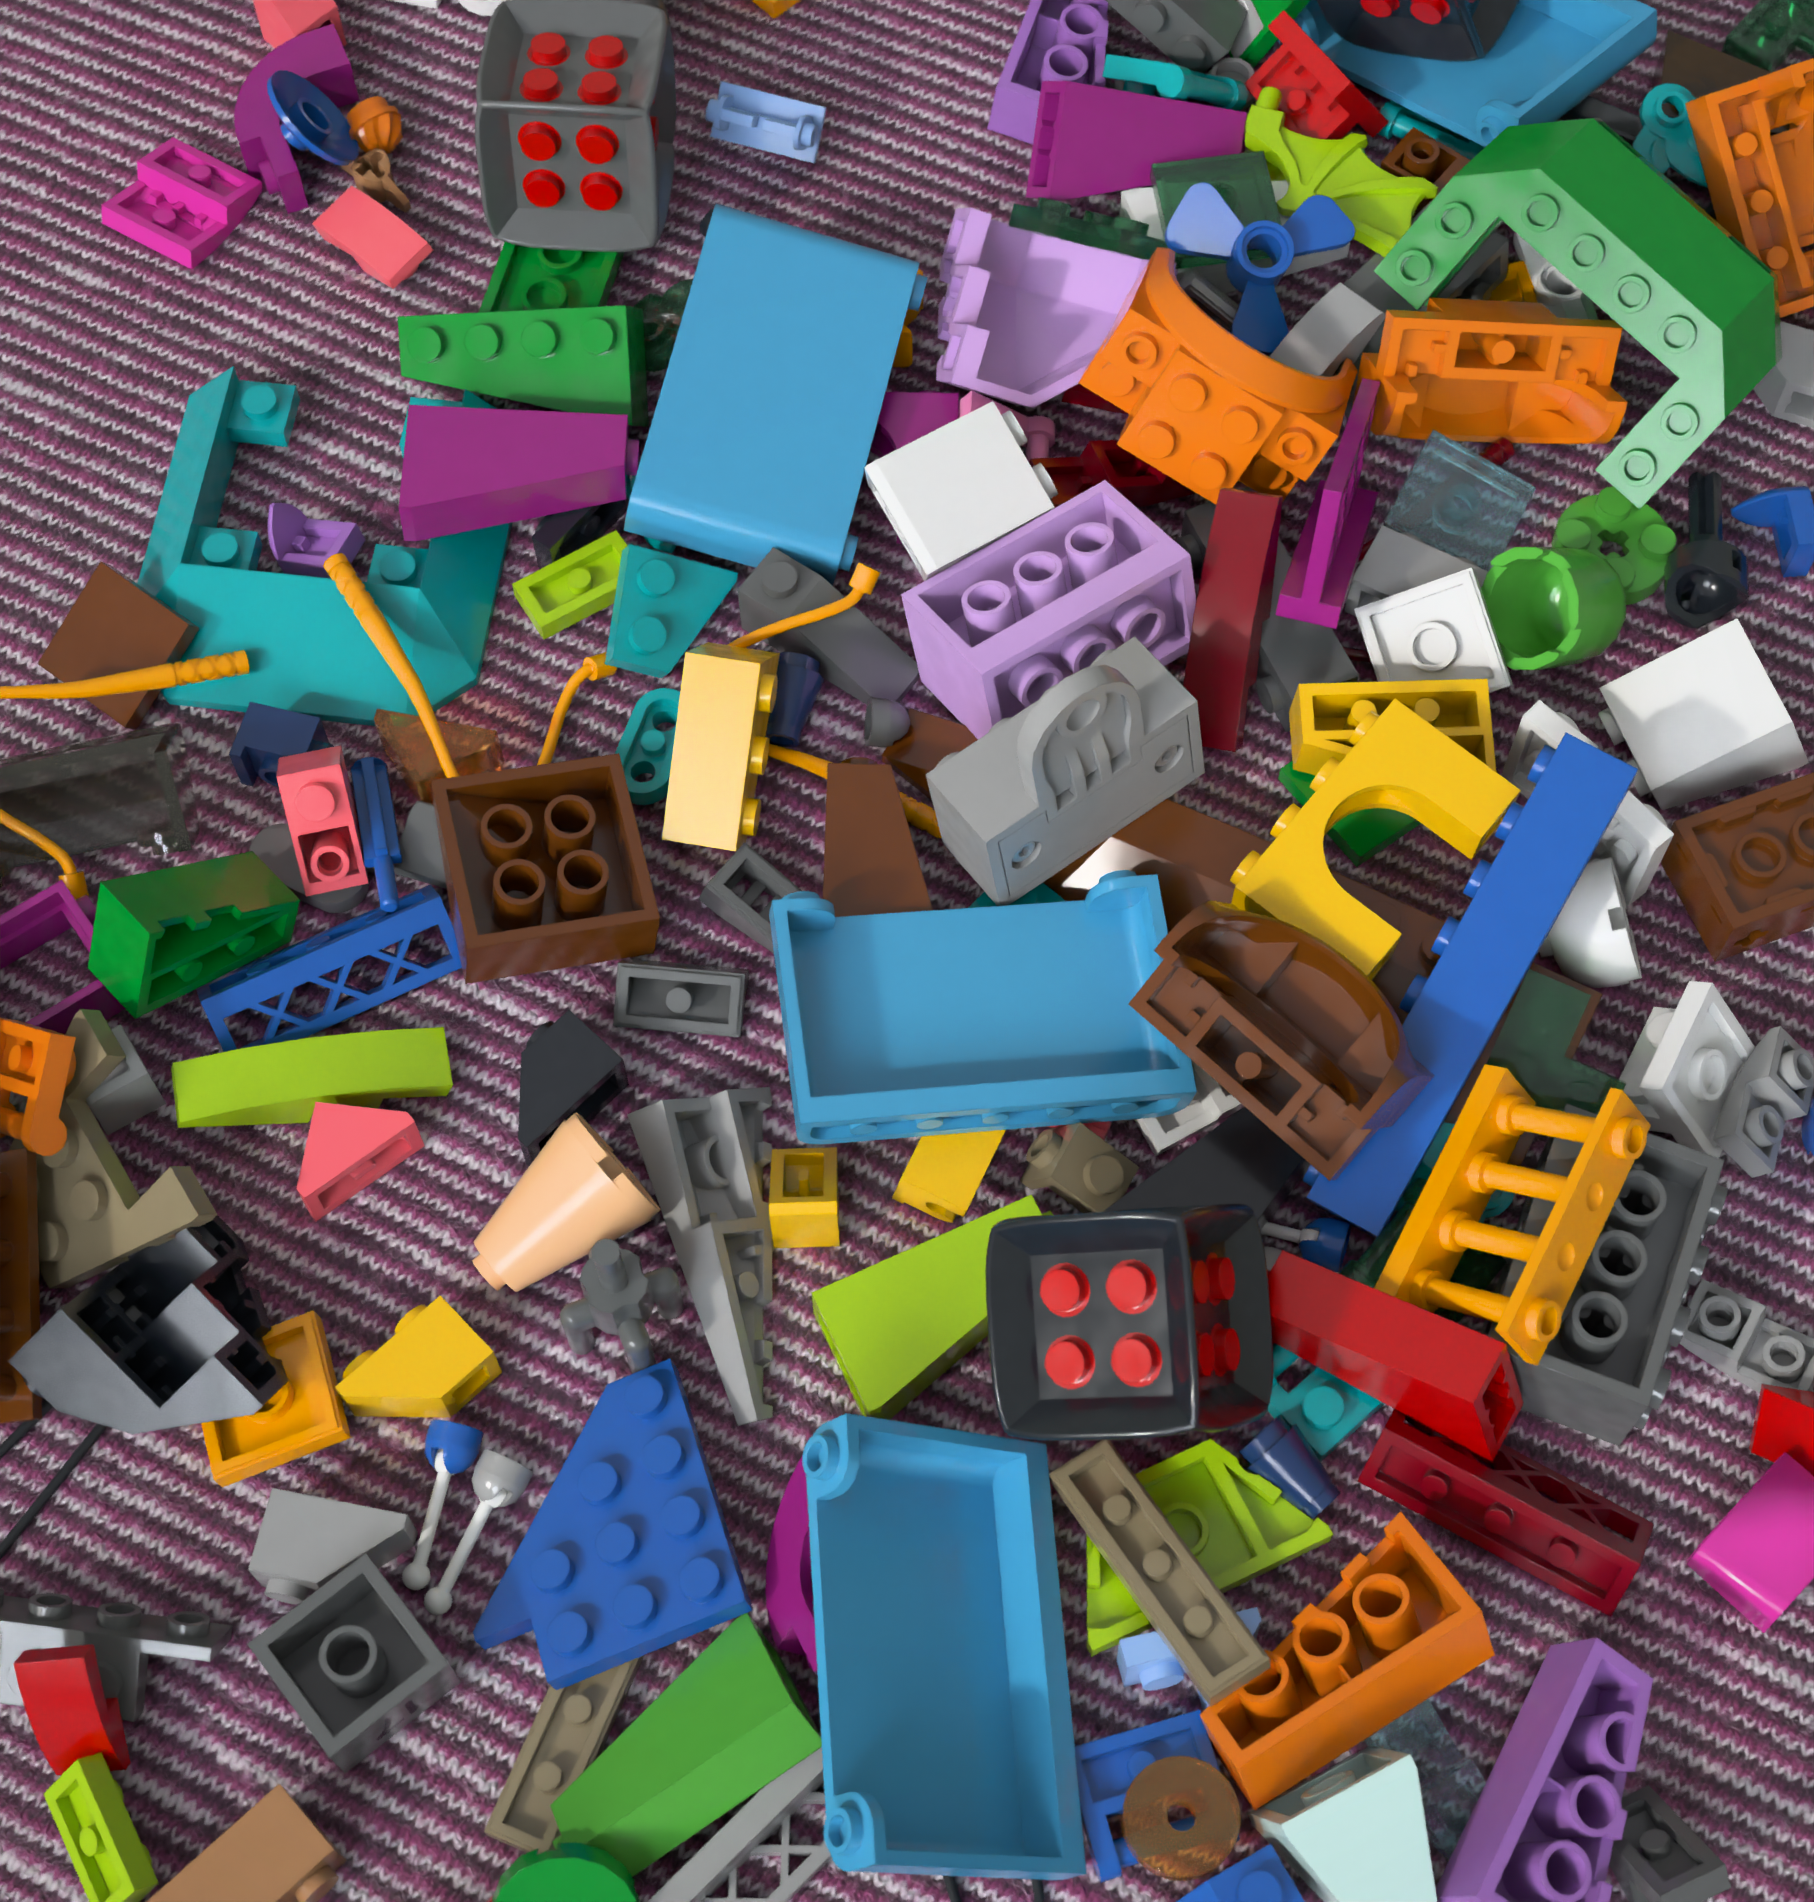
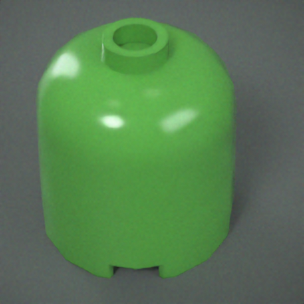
M1514 547L1495 556L1491 561V565L1494 566L1486 574L1481 590L1505 662H1507V667L1514 670H1541L1578 664L1604 653L1618 638L1626 618V593L1619 574L1606 559L1584 549Z

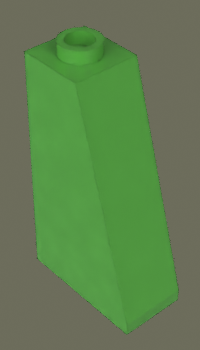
M748 1613L735 1619L550 1805L561 1833L560 1836L553 1840L555 1850H557V1843L578 1842L605 1850L625 1865L633 1877L822 1747L821 1734L780 1654Z

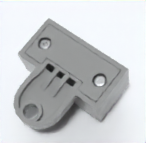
M1135 636L1116 649L1104 651L1089 667L1051 686L1043 693L1039 700L1015 716L998 721L985 736L962 751L947 755L937 764L935 769L926 774L944 846L997 906L1012 904L1205 773L1198 702Z

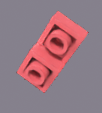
M352 185L312 223L324 240L352 255L365 273L393 289L401 281L411 277L418 269L419 264L433 251L429 243L405 222Z

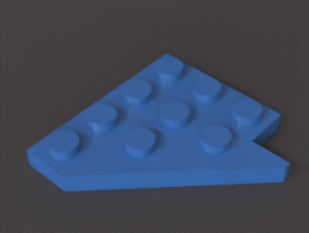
M671 1359L607 1384L473 1630L475 1642L484 1650L534 1630L547 1682L555 1690L578 1683L753 1610L678 1368Z

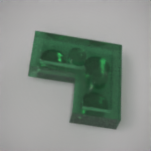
M1760 0L1726 36L1721 52L1769 72H1774L1796 47L1814 56V0Z
M1038 197L1036 207L1014 203L1008 225L1009 227L1034 234L1054 237L1059 240L1142 260H1150L1157 247L1167 248L1164 240L1147 236L1149 224L1118 216L1114 218L1087 210L1084 212L1083 220L1069 216L1072 205Z
M1529 968L1486 1064L1507 1068L1536 1102L1535 1106L1563 1111L1565 1105L1569 1104L1598 1115L1610 1088L1624 1091L1627 1082L1565 1055L1591 994Z

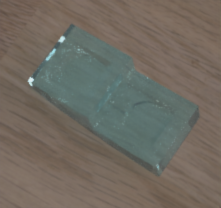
M1426 1699L1366 1738L1365 1742L1371 1748L1380 1747L1411 1755L1418 1770L1427 1836L1444 1859L1449 1862L1486 1781L1475 1762L1461 1756L1430 1700Z

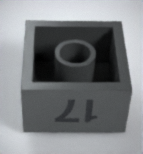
M366 1553L247 1644L329 1758L345 1774L461 1683V1680Z

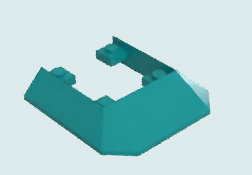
M232 366L189 395L137 584L200 628L180 661L185 662L188 659L194 658L203 659L205 656L223 655V653L245 650L249 662V674L235 675L234 677L225 676L223 679L205 680V682L195 684L187 683L184 686L176 685V687L164 688L160 693L171 705L246 712L249 703L254 702L319 717L321 721L407 730L420 722L421 718L405 688L361 626L360 621H358L353 613V609L349 607L344 599V595L336 587L335 581H332L331 578L256 571L263 547L259 533L256 531L217 528L239 442L288 447L300 403L296 385L239 380L235 367ZM467 389L464 390L462 402L410 397L409 405L497 409ZM408 410L399 444L402 457H404ZM513 522L431 538L428 549L382 544L375 545L367 582H363L366 591L374 599L375 605H378L379 610L382 611L417 673L434 712L479 682Z

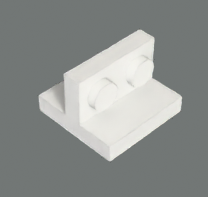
M1689 981L1676 1009L1653 1007L1615 1088L1623 1090L1651 1125L1649 1131L1671 1133L1678 1144L1719 1158L1723 1149L1713 1140L1717 1123L1730 1090L1755 1046L1713 983Z

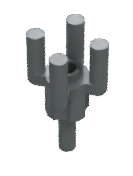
M601 1239L591 1248L589 1260L582 1268L579 1282L584 1298L565 1305L560 1313V1321L570 1349L578 1355L588 1354L595 1347L596 1340L592 1330L593 1327H598L608 1334L619 1335L630 1371L633 1374L656 1364L650 1337L645 1327V1323L652 1315L654 1303L657 1305L659 1314L665 1319H676L683 1313L684 1302L676 1272L669 1267H660L644 1274L639 1256L630 1250L621 1249L612 1239Z

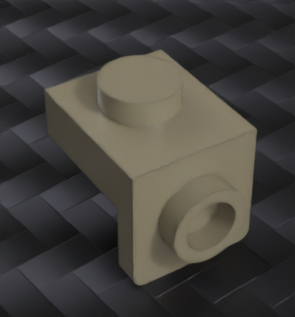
M1080 1122L1043 1131L1033 1141L1027 1152L1026 1160L1029 1164L1020 1182L1030 1190L1048 1187L1082 1213H1099L1106 1210L1125 1195L1139 1167Z

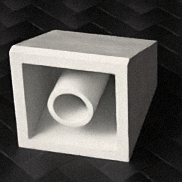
M993 401L864 467L870 489L924 581L1055 508L1050 499L1058 495V492L1049 474L1041 463L1031 467L1020 448L1021 445L1028 442L1020 424L1010 410L1001 415Z
M1738 618L1599 688L1609 708L1598 714L1614 745L1626 740L1634 756V759L1626 763L1638 769L1633 781L1638 794L1642 797L1652 792L1661 810L1795 770L1809 763L1794 724Z

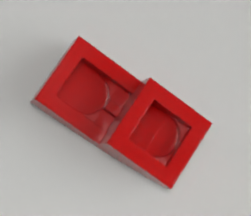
M94 1644L23 1651L13 1663L19 1690L37 1742L56 1775L61 1776L77 1759L102 1753L109 1771L126 1770L131 1762L118 1698L105 1699Z

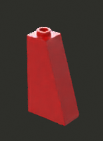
M1282 1250L1272 1269H1267L1273 1342L1473 1453L1493 1462L1524 1404L1506 1343Z

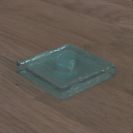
M1432 430L1419 451L1380 528L1384 525L1400 533L1415 535L1431 547L1454 557L1467 558L1476 563L1479 568L1489 571L1494 566L1491 565L1494 557L1504 552L1536 487L1441 433Z

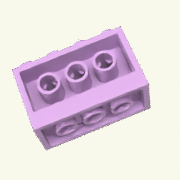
M1106 480L901 594L921 682L978 740L985 736L998 721L1015 716L1039 700L1043 693L1051 686L1089 667L1101 653L1109 649L1118 648L1134 636L1163 666L1188 653L1196 606L1190 554Z

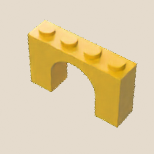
M1396 698L1380 716L1372 710L1363 718L1349 739V742L1354 745L1350 752L1341 762L1335 757H1331L1323 765L1310 785V788L1315 791L1311 798L1302 808L1294 803L1291 804L1280 816L1270 832L1276 838L1262 855L1254 850L1251 851L1240 863L1230 879L1236 885L1231 904H1234L1240 910L1276 918L1310 933L1344 955L1364 972L1371 981L1393 956L1402 933L1351 896L1334 879L1324 856L1323 839L1327 832L1339 820L1354 812L1371 808L1391 809L1415 818L1472 860L1497 830L1513 801L1516 802L1521 791Z

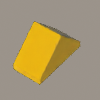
M837 1147L772 1149L769 1217L774 1248L840 1246Z

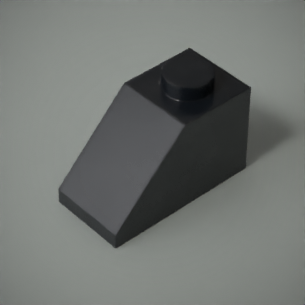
M570 1010L555 1023L548 1021L537 1028L527 1041L526 1049L521 1053L518 1140L528 1166L531 1165L563 1120H567L577 1112L589 1122L629 1085L623 1058Z

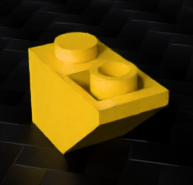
M439 1296L428 1306L422 1304L410 1310L397 1324L395 1335L377 1351L368 1350L357 1356L347 1366L342 1375L343 1380L335 1388L346 1407L356 1417L451 1418L499 1376L502 1370L494 1351Z

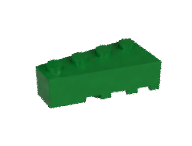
M620 305L397 317L402 377L463 390L467 389L472 392L566 412L628 415V425L649 427L643 309Z

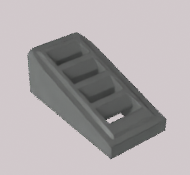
M744 842L707 883L699 900L719 917L774 954L769 923L772 900L759 914L750 906L763 891L774 897L772 900H778L790 893L802 890ZM744 877L753 884L739 898L731 890Z

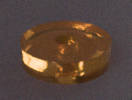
M1171 1756L1151 1763L1134 1778L1123 1802L1121 1824L1123 1836L1130 1852L1144 1868L1165 1879L1190 1881L1210 1874L1227 1859L1239 1835L1241 1814L1236 1793L1220 1771L1197 1758ZM1174 1806L1188 1808L1194 1817L1193 1827L1186 1831L1174 1829L1167 1819L1168 1810Z

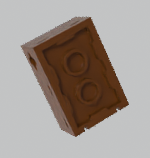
M1814 772L1673 822L1670 830L1674 833V836L1660 863L1714 962L1814 927Z

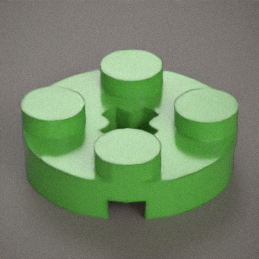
M1607 487L1601 490L1598 495L1587 496L1574 502L1562 513L1557 522L1551 544L1555 548L1584 549L1606 559L1620 576L1626 593V605L1646 599L1660 587L1664 580V568L1667 559L1673 553L1676 545V537L1663 518L1649 505L1645 504L1639 510L1615 487ZM1603 541L1619 544L1625 556L1621 557L1615 552L1607 556L1602 554L1600 549Z

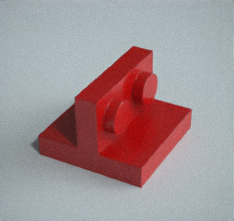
M1284 10L1267 26L1283 44L1244 84L1256 100H1258L1260 92L1264 87H1274L1281 92L1282 100L1278 111L1284 112L1285 128L1312 138L1337 140L1342 139L1357 123L1372 138L1389 123Z

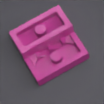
M172 137L137 161L138 180L101 205L102 224L193 269L214 252L244 219L262 192V181Z

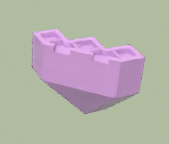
M956 208L940 262L939 281L949 285L946 296L939 303L938 338L948 341V347L945 356L941 355L937 362L936 380L1030 408H1034L1079 384L1083 372L1112 328L1124 299L1149 260H1142L1030 232L991 219L992 214L974 208ZM1174 263V274L1177 277L1178 270L1175 269L1177 263Z

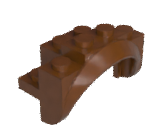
M1213 900L1206 901L1187 914L1154 949L1164 960L1128 1003L1329 1181L1336 1180L1379 1128L1392 1127L1435 1076L1412 1056L1404 1030L1393 1007L1379 988L1354 963L1327 943L1298 927L1276 918L1240 910L1230 903ZM1215 985H1217L1218 987H1220L1232 996H1226ZM1338 1088L1340 1092L1343 1094V1096L1339 1094L1335 1089Z

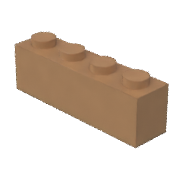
M278 1784L147 1902H317L336 1884L339 1877L335 1871L347 1860L294 1796Z

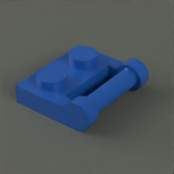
M1200 1710L1075 1746L1081 1820L1092 1862L1100 1883L1122 1877L1121 1869L1212 1841H1215L1217 1847H1221L1240 1840L1236 1819L1208 1733L1200 1717ZM1200 1791L1205 1812L1112 1839L1107 1819Z

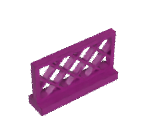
M1362 379L1326 481L1320 480L1279 594L1275 614L1277 616L1337 629L1378 496V492L1358 488L1380 381Z

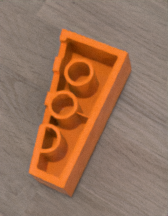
M1401 1511L1383 1528L1386 1536L1366 1557L1359 1553L1340 1572L1343 1580L1317 1606L1309 1603L1291 1621L1294 1628L1293 1631L1272 1652L1264 1649L1270 1658V1668L1212 1707L1208 1706L1200 1714L1218 1758L1254 1810L1262 1807L1495 1655L1482 1610Z

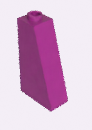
M1042 81L1026 198L1062 201L1236 171L1239 168L1240 157L1246 148L1245 123L1247 112L1071 81Z
M409 405L399 497V513L404 541H421L626 500L627 477L636 476L640 464V440L629 439L628 415Z

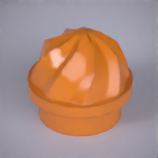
M382 96L371 97L358 103L347 114L346 120L351 127L349 135L352 140H357L358 146L366 153L374 149H380L389 154L396 149V146L403 138L401 114L395 106L389 105Z

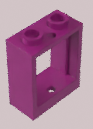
M60 880L0 915V970L70 928H73L90 954L96 908L87 894L75 900L64 882ZM97 979L25 1023L66 1034L74 1015L80 1009L100 1010L105 1020H108L125 1008Z

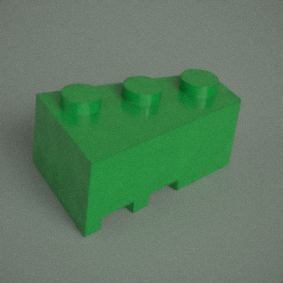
M253 851L101 881L88 969L123 1007L137 1019L291 942L300 899Z

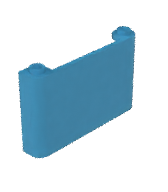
M1310 0L1294 19L1299 27L1348 79L1483 147H1486L1508 126L1556 122L1651 47L1657 37V9L1637 0H1520L1503 34L1483 58L1455 62L1389 54L1347 42L1330 27L1316 0ZM1279 39L1277 40L1280 45L1283 44Z
M716 203L632 488L624 531L755 568L774 547L824 577L832 586L838 569L849 572L859 537L848 534L865 471L864 467L869 456L907 309L919 311L928 278L917 274L920 262Z
M1129 870L1107 873L1100 877L1099 883L1089 890L1085 900L902 913L835 917L834 905L828 900L821 899L817 893L810 891L794 892L784 896L782 899L772 900L769 919L797 1139L801 1142L808 1144H835L1069 1125L1080 1122L1094 1123L1155 1118L1183 1110L1190 1104L1197 1093L1191 1059L1128 1004L1164 960L1154 951L1168 934L1157 874L1137 876L1135 872Z
M848 1413L822 1424L807 1441L803 1451L802 1463L806 1474L826 1811L824 1840L834 1863L843 1871L1059 1881L1087 1874L1046 1444Z

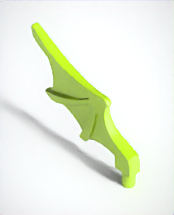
M1264 87L1260 92L1256 105H1251L1246 119L1245 146L1275 165L1285 176L1288 190L1284 197L1276 202L1277 211L1283 216L1291 217L1307 198L1314 195L1327 196L1338 205L1353 223L1355 235L1352 239L1362 243L1385 258L1412 226L1413 215L1423 199H1434L1438 194V187L1423 177H1397L1375 165L1364 152L1368 145L1366 135L1351 133L1343 139L1325 140L1304 136L1288 130L1284 127V112L1278 111L1282 100L1281 92L1274 87Z

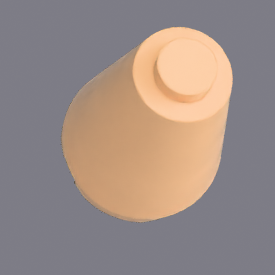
M577 1112L567 1120H563L473 1242L480 1254L472 1262L480 1274L497 1291L507 1284L515 1292H518L588 1255L591 1248L599 1240H616L648 1223L660 1211L656 1201L628 1167H624L612 1153L614 1150Z

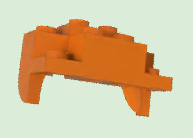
M1429 297L1427 311H1386L1379 353L1362 352L1353 404L1362 379L1365 378L1381 382L1370 430L1374 435L1403 439L1493 443L1499 437H1504L1511 443L1606 444L1617 433L1627 406V401L1610 386L1623 328L1614 320L1558 318L1542 303Z

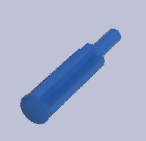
M365 757L356 761L350 771L363 860L366 868L374 867L380 908L385 912H393L400 906L393 864L402 862V854L388 767L382 759Z

